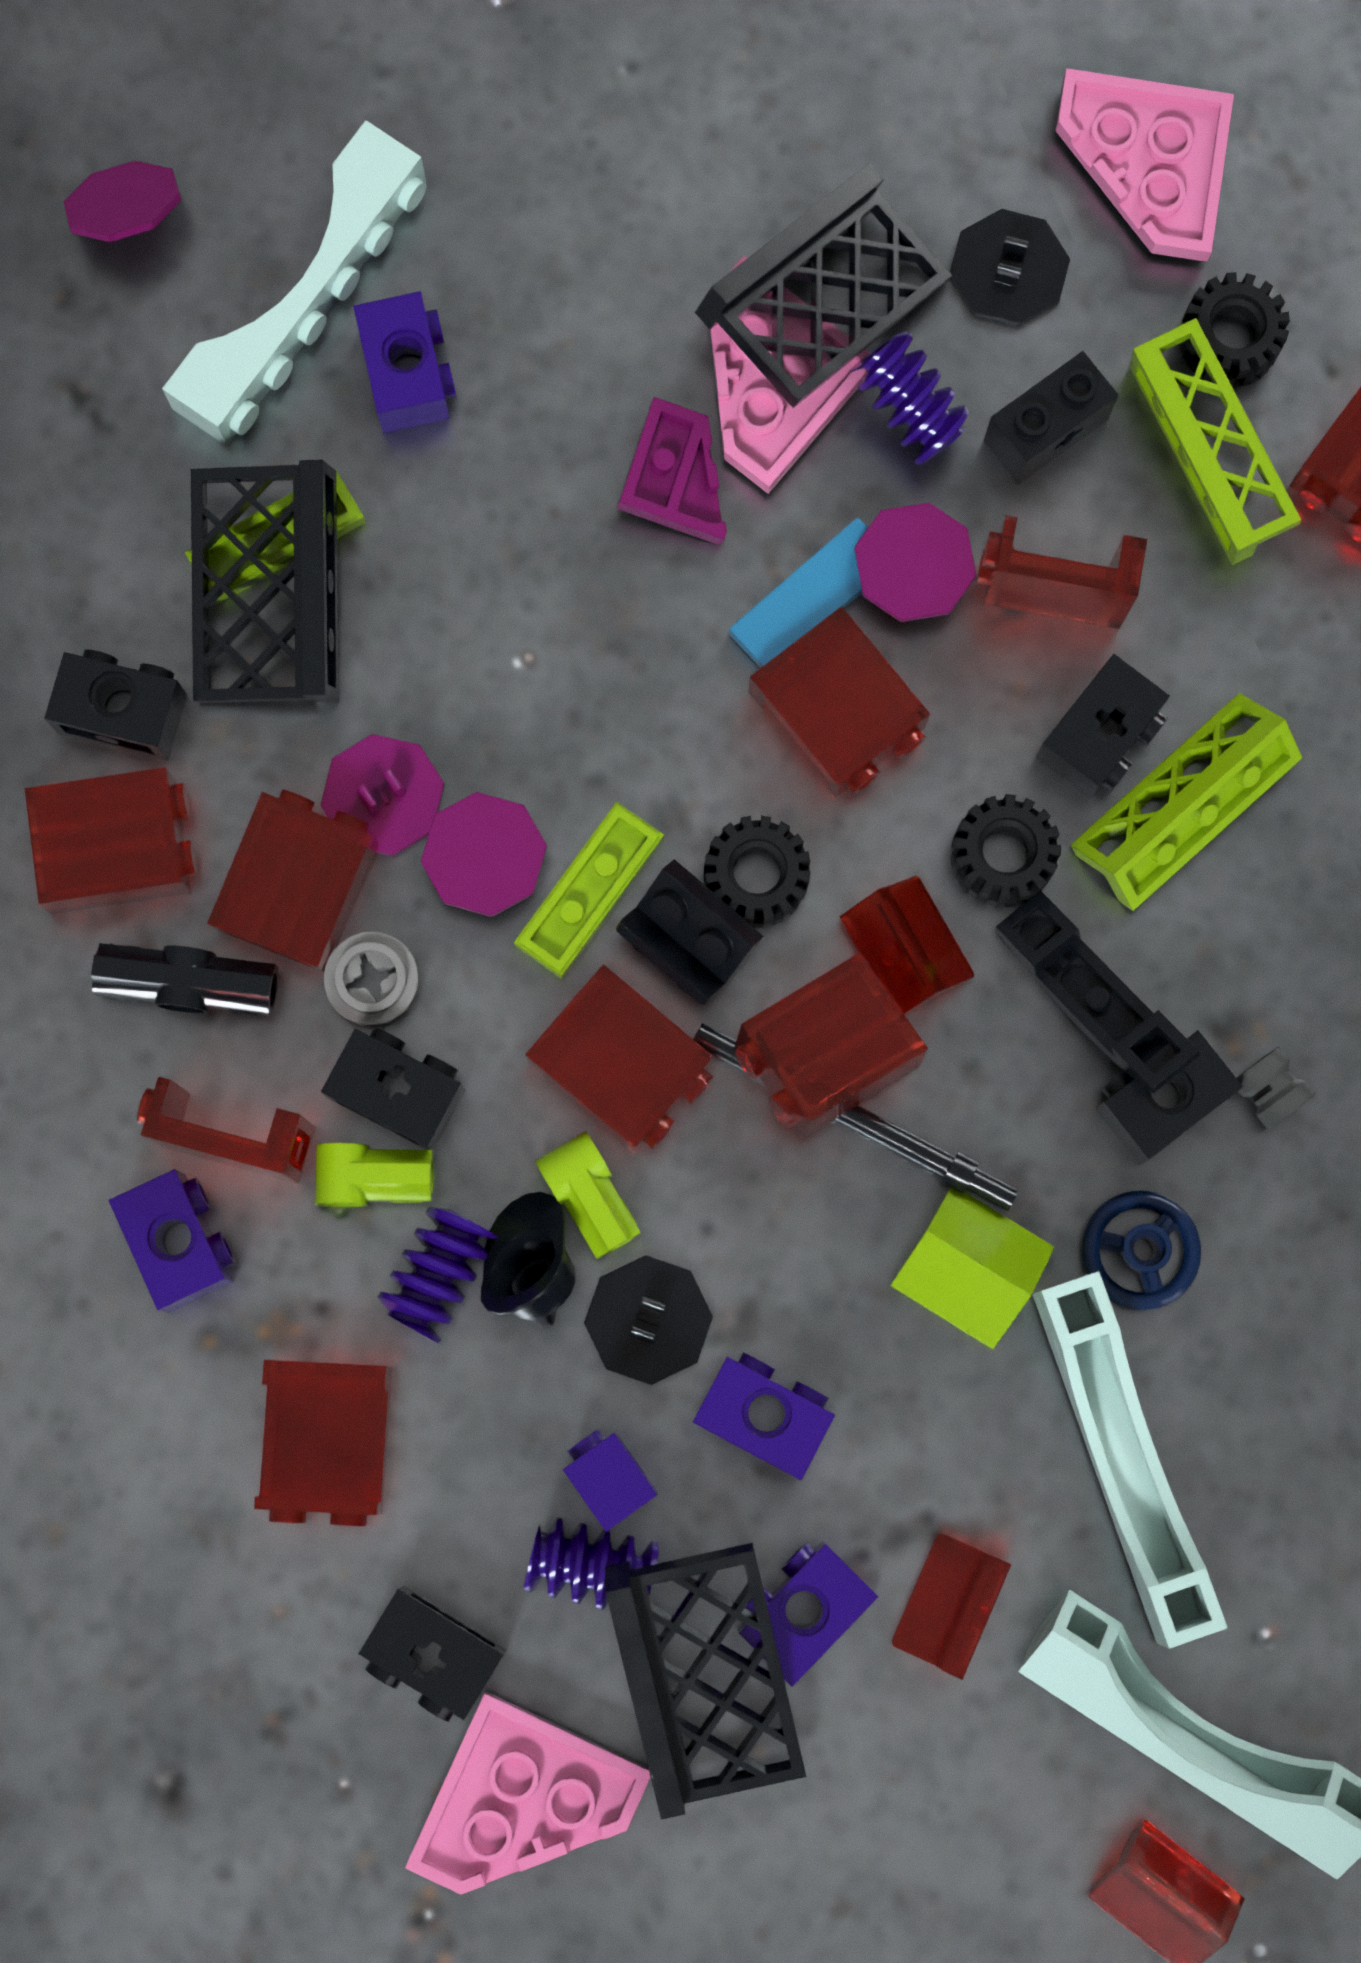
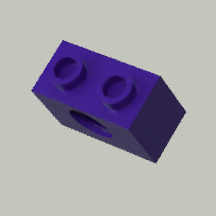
M421 291L354 305L353 308L375 406L383 433L450 419L446 399L457 396L449 362L438 365L434 346L444 344L437 309L425 311ZM404 354H415L422 358L411 369H399L394 366L395 361Z
M173 1169L108 1200L158 1311L169 1313L234 1282L228 1270V1267L236 1264L233 1253L221 1231L213 1235L203 1215V1213L211 1210V1206L202 1185L196 1177L188 1180L184 1173ZM184 1222L191 1233L190 1244L182 1253L170 1255L165 1250L163 1244L164 1234L171 1225Z
M744 1352L738 1362L726 1357L693 1423L802 1481L835 1417V1414L824 1409L829 1398L796 1381L792 1391L773 1382L770 1378L775 1369ZM761 1395H769L776 1398L783 1408V1419L780 1425L774 1430L767 1432L755 1428L750 1422L748 1415L750 1404Z
M596 1430L567 1451L574 1462L565 1467L563 1471L606 1532L658 1495V1491L617 1433H613L605 1439L602 1433Z
M823 1541L815 1549L806 1542L790 1557L781 1568L788 1577L772 1594L763 1587L784 1680L791 1687L800 1680L878 1598ZM801 1591L813 1593L820 1602V1612L817 1619L805 1626L793 1624L786 1616V1604L789 1598ZM751 1598L745 1609L756 1614ZM745 1623L738 1628V1633L755 1649L761 1640L760 1632Z

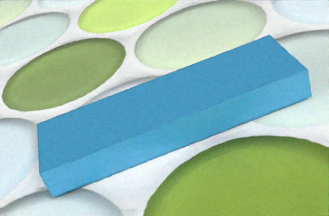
M858 517L729 628V635L767 676L862 594L854 547L868 527Z

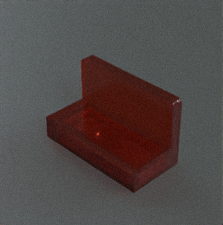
M913 876L876 890L839 916L897 1019L913 1012L940 993L961 985L974 977V971L918 876Z
M937 1534L891 1639L892 1645L963 1680L1011 1564L946 1534Z
M1146 1819L1132 1831L1117 1865L1093 1885L1089 1894V1898L1169 1963H1203L1225 1945L1229 1940L1245 1900L1243 1896Z

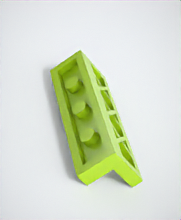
M1195 318L1133 348L1130 369L1231 564L1234 565L1253 556L1258 544L1299 525L1301 518L1198 320ZM1190 339L1200 358L1194 377L1170 370L1161 352ZM1204 368L1212 382L1200 379ZM1179 385L1190 388L1186 399ZM1196 390L1221 398L1226 412L1220 427L1196 420L1190 408ZM1230 418L1232 419L1238 433L1231 430H1227ZM1205 435L1216 438L1213 449H1211ZM1222 440L1247 448L1252 458L1247 478L1222 470L1216 458ZM1256 468L1264 483L1253 480ZM1231 485L1243 488L1239 501ZM1248 491L1273 498L1282 517L1253 530L1242 509Z
M1238 693L1070 844L1075 855L1105 875L1118 901L1134 911L1302 759V755L1286 720ZM1243 716L1255 723L1242 735L1226 737V732ZM1212 757L1211 764L1201 773L1183 776L1184 770L1193 761ZM1169 796V802L1159 811L1141 814L1142 807L1151 799ZM1126 834V840L1108 857L1097 850L1109 837Z

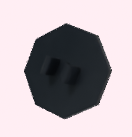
M1000 209L960 232L950 269L952 274L951 280L974 316L1019 326L1059 304L1070 258L1045 219Z
M645 1255L599 1278L584 1324L607 1370L653 1385L698 1362L713 1316L690 1270Z

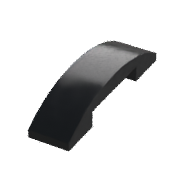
M1041 890L996 926L997 933L1068 1017L1108 1057L1150 1092L1155 1093L1200 1056L1195 1046L1159 1010L1153 1013L1081 940L1079 929Z

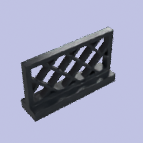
M870 163L715 283L695 311V314L710 330L719 324L792 408H795L941 288L952 276L948 269L877 190L884 179ZM872 213L887 230V243L861 239V220ZM849 230V237L842 236ZM830 248L848 251L849 274L822 270L823 250ZM861 254L887 258V280L861 276ZM899 260L915 262L930 279L922 286L899 282ZM811 261V268L803 267ZM787 279L811 282V305L783 301V282ZM822 284L849 288V311L822 307ZM861 290L887 294V315L881 317L862 314ZM772 292V299L764 298ZM899 296L906 297V299L899 304ZM748 310L771 313L772 337L754 335L739 317ZM783 315L811 320L810 343L783 339ZM822 322L848 325L849 346L839 348L822 345ZM861 328H868V330L861 335ZM783 353L810 357V378L800 386L784 370ZM822 359L830 360L822 367Z
M322 459L299 460V465L191 469L193 701L196 703L292 700L339 702L336 470ZM293 480V502L276 518L257 498L273 481ZM240 482L256 483L247 490ZM207 483H231L243 495L221 520L207 508ZM252 504L272 525L248 548L229 528ZM207 518L215 525L209 533ZM293 518L294 535L286 528V525ZM281 532L294 545V560L277 576L258 558V555ZM224 534L244 555L220 578L208 566V551ZM253 562L272 581V584L249 606L229 586ZM208 577L216 584L209 592ZM293 577L294 592L286 585ZM281 590L294 602L295 618L278 635L258 614ZM225 593L244 613L221 636L209 624L208 609ZM253 620L273 641L250 665L230 644ZM294 634L295 650L287 643ZM209 635L216 641L210 650ZM281 648L295 661V687H273L259 673ZM225 650L245 671L228 689H209V666ZM252 679H254L260 686H262V688L244 687Z
M753 1543L631 1569L630 1561L605 1566L606 1596L661 1820L685 1815V1803L806 1777ZM740 1565L745 1566L748 1583L735 1602L707 1587L718 1570ZM701 1574L698 1580H695L694 1578L690 1577ZM673 1581L689 1590V1593L675 1614L671 1615L650 1602L647 1586ZM699 1597L727 1613L711 1637L683 1622ZM751 1598L756 1614L745 1609ZM737 1619L756 1629L761 1635V1640L748 1659L721 1644ZM655 1621L666 1626L660 1636L658 1635ZM675 1633L703 1648L687 1672L666 1661L663 1656L664 1649ZM713 1654L740 1669L724 1693L697 1678ZM764 1655L766 1656L769 1671L758 1665ZM750 1676L773 1688L774 1691L773 1698L761 1715L734 1700ZM669 1678L679 1683L673 1693ZM689 1689L716 1704L700 1728L677 1714L676 1708ZM726 1711L753 1726L737 1749L711 1735ZM777 1712H779L782 1727L772 1722ZM763 1732L786 1744L789 1760L763 1765L749 1757L748 1754ZM682 1734L692 1739L687 1748L685 1747ZM702 1746L729 1760L720 1775L693 1780L690 1763Z

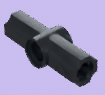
M99 943L98 950L93 958L91 971L92 993L96 996L153 1002L156 1007L183 1013L207 1014L208 1009L229 1011L236 1014L245 1013L255 1016L272 1017L278 994L279 967L271 963L216 957V954L211 951L186 946L168 945L164 946L162 951L137 946Z

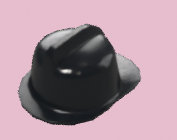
M544 1192L525 1194L512 1201L494 1221L489 1231L498 1236L499 1239L487 1238L485 1250L489 1256L484 1261L481 1286V1302L488 1312L498 1315L510 1313L517 1318L527 1321L533 1320L540 1326L549 1327L554 1324L557 1309L564 1304L572 1293L576 1283V1272L565 1249L566 1220L564 1209L553 1195Z

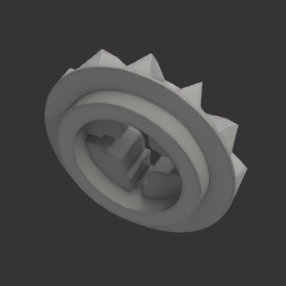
M374 931L358 933L342 941L329 956L324 970L325 992L331 1005L342 1017L362 1026L389 1024L400 1014L409 1010L410 1004L419 989L417 963L409 949L397 938L386 933ZM363 957H367L368 962L373 965L377 972L387 970L389 973L396 970L395 973L389 974L387 979L380 982L382 990L380 996L382 1000L377 1002L376 997L367 988L357 989L354 987L348 989V987L356 985V981L364 977L362 969L365 967L362 961Z

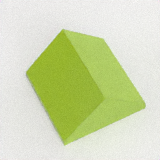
M949 1188L890 1286L993 1350L1032 1296L1055 1247L964 1191L961 1194Z

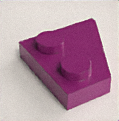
M653 397L616 509L717 545L722 544L727 530L725 521L722 522L717 494L720 486L716 464L712 461L710 446L712 445V436L707 415Z

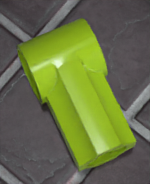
M587 1131L582 1132L534 1161L557 1201L568 1209L597 1260L622 1247L641 1234L625 1202L619 1197L612 1185L610 1178L613 1176Z
M320 1143L316 1145L314 1205L326 1207H365L369 1205V1202H433V1150L370 1149V1145L358 1143Z

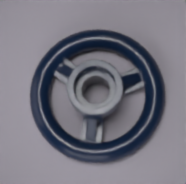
M1130 1191L1110 1198L1094 1212L1084 1231L1082 1258L1087 1275L1100 1272L1110 1301L1128 1309L1153 1310L1176 1301L1192 1285L1200 1266L1201 1242L1193 1220L1175 1201L1155 1192ZM1131 1209H1150L1162 1214L1154 1224L1135 1226L1123 1236L1104 1231L1112 1219ZM1177 1228L1183 1243V1260L1176 1276L1163 1287L1158 1270L1163 1268L1171 1257L1172 1243L1169 1235ZM1138 1239H1145L1152 1245L1153 1253L1148 1261L1139 1259L1134 1252V1244ZM1100 1250L1122 1255L1125 1263L1139 1273L1144 1292L1131 1291L1114 1282L1103 1267Z

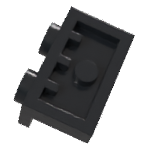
M675 859L661 870L637 907L623 917L616 926V931L636 951L648 958L671 978L682 991L689 994L702 1005L711 1000L733 979L764 937Z

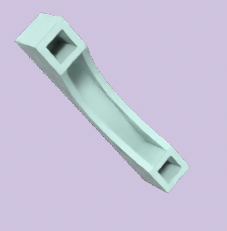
M367 120L361 125L332 164L334 192L329 224L319 251L302 279L281 302L254 322L224 336L196 343L162 388L172 410L226 446L230 444L236 434L243 435L252 427L259 414L258 405L270 389L277 390L285 383L293 368V358L304 344L311 345L318 339L326 325L327 313L338 299L344 301L351 295L359 282L360 269L371 255L376 257L385 250L393 235V225L404 211H413L425 194L427 184L422 157Z
M1098 1271L1032 1294L1156 1643L1170 1649L1227 1629L1228 1627L1206 1566L1182 1518L1155 1450L1133 1383L1121 1330L1100 1272Z
M1071 1590L1065 1594L1037 1628L1018 1670L1019 1673L1338 1880L1361 1857L1360 1777L1334 1761L1304 1759L1262 1748L1234 1737L1202 1719L1177 1700L1152 1675L1133 1648L1122 1623Z

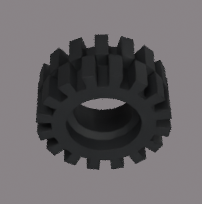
M1236 272L1226 273L1221 283L1217 276L1208 280L1204 290L1200 287L1196 291L1182 319V324L1195 318L1198 320L1231 386L1236 379H1240L1241 386L1251 384L1255 375L1259 379L1264 376L1270 366L1275 363L1289 334V330H1285L1290 322L1289 311L1281 313V309L1285 304L1281 294L1272 299L1269 294L1273 286L1266 280L1260 289L1253 286L1256 276L1246 273L1242 282H1237ZM1225 312H1235L1245 316L1254 326V341L1248 346L1238 349L1222 344L1214 335L1213 320ZM1190 339L1182 343L1180 350L1183 357L1192 356L1188 366L1195 373L1200 358ZM1206 372L1203 380L1212 382L1208 373Z
M1005 794L1002 800H996V796L986 798L982 805H974L968 811L966 817L962 818L951 844V847H953L950 857L951 866L956 867L957 874L955 877L960 885L965 883L969 888L968 894L974 899L979 895L986 899L985 904L994 907L997 902L1005 903V907L1016 906L1019 901L1024 900V902H1027L1040 890L1042 891L1054 875L1058 867L1057 860L1061 856V845H1057V838L1060 834L1056 825L1051 827L1048 820L1051 817L1045 809L1038 812L1033 808L1035 802L1028 798L1023 803L1015 801L1016 795ZM999 830H1009L1017 833L1024 840L1028 856L1026 863L1020 869L1013 872H1000L987 863L983 854V843L991 833Z
M762 815L761 820L751 821V816L742 817L740 823L734 826L730 822L723 827L720 836L717 837L715 835L711 841L704 863V883H706V887L748 923L753 924L754 928H763L765 923L770 922L776 925L782 922L783 917L787 914L792 915L805 897L811 874L809 852H805L803 848L804 841L799 834L794 836L789 831L790 826L783 821L777 825L771 822V817ZM762 851L768 853L776 860L780 869V878L771 890L758 894L750 893L739 886L734 877V866L737 860L745 853Z

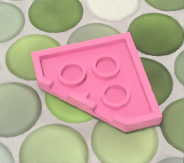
M1066 68L1055 130L1151 253L1208 262L1213 247L1234 94Z
M743 256L732 270L745 261L747 257ZM783 286V301L808 305ZM772 292L764 298L772 299ZM748 310L739 317L754 335L772 337L771 313ZM783 315V339L810 343L811 320ZM822 322V345L839 348L849 346L848 335L832 323ZM717 324L710 330L724 460L769 494L858 389L867 373L866 370L862 368L850 373L848 372L870 352L865 349L795 408H792L723 328ZM783 353V368L799 386L810 378V357ZM822 359V367L830 360Z
M485 1691L405 1868L462 1895L517 1871L522 1872L566 1855L569 1851L592 1842L627 1831L651 1778L649 1768Z

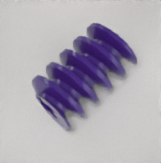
M904 331L882 342L861 359L848 373L862 368L866 370L867 373L858 386L861 392L879 387L881 392L872 405L875 411L890 405L895 408V411L886 423L889 429L905 423L908 425L909 429L900 442L903 447L921 442L923 447L914 460L918 466L936 456L962 434L966 426L962 428L961 426L965 422L969 411L965 405L947 409L955 396L954 390L951 387H944L933 391L941 374L937 368L919 373L927 355L923 350H916L905 354L913 337L909 331Z
M429 1207L426 1214L437 1226L436 1230L423 1228L415 1230L414 1235L425 1247L424 1251L408 1249L403 1251L402 1256L413 1268L412 1272L393 1270L390 1278L400 1288L401 1292L399 1294L380 1292L378 1299L389 1311L387 1315L436 1343H440L441 1339L430 1326L431 1322L451 1324L453 1317L442 1305L443 1301L456 1303L464 1301L465 1296L454 1284L455 1280L474 1282L477 1275L466 1263L467 1259L472 1258L485 1261L489 1256L487 1251L478 1242V1239L480 1237L499 1239V1237L450 1209Z
M556 1517L546 1532L541 1531L540 1525L538 1527L524 1589L525 1591L532 1592L541 1578L545 1577L548 1596L556 1598L565 1584L569 1583L572 1602L575 1604H580L588 1591L593 1589L596 1609L604 1610L608 1604L605 1589V1566L630 1561L631 1569L657 1564L659 1558L658 1542L651 1541L642 1555L638 1556L636 1555L634 1536L627 1535L619 1548L614 1550L612 1549L610 1530L606 1532L603 1529L594 1544L588 1543L586 1524L580 1523L571 1537L566 1538L564 1535L563 1519ZM652 1585L647 1586L649 1595Z

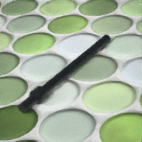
M704 1023L701 1024L692 1041L693 1045L944 1177L941 1183L961 1194L967 1189L1000 1208L1009 1211L1019 1192L1018 1189L978 1169L979 1162L959 1151L955 1156Z

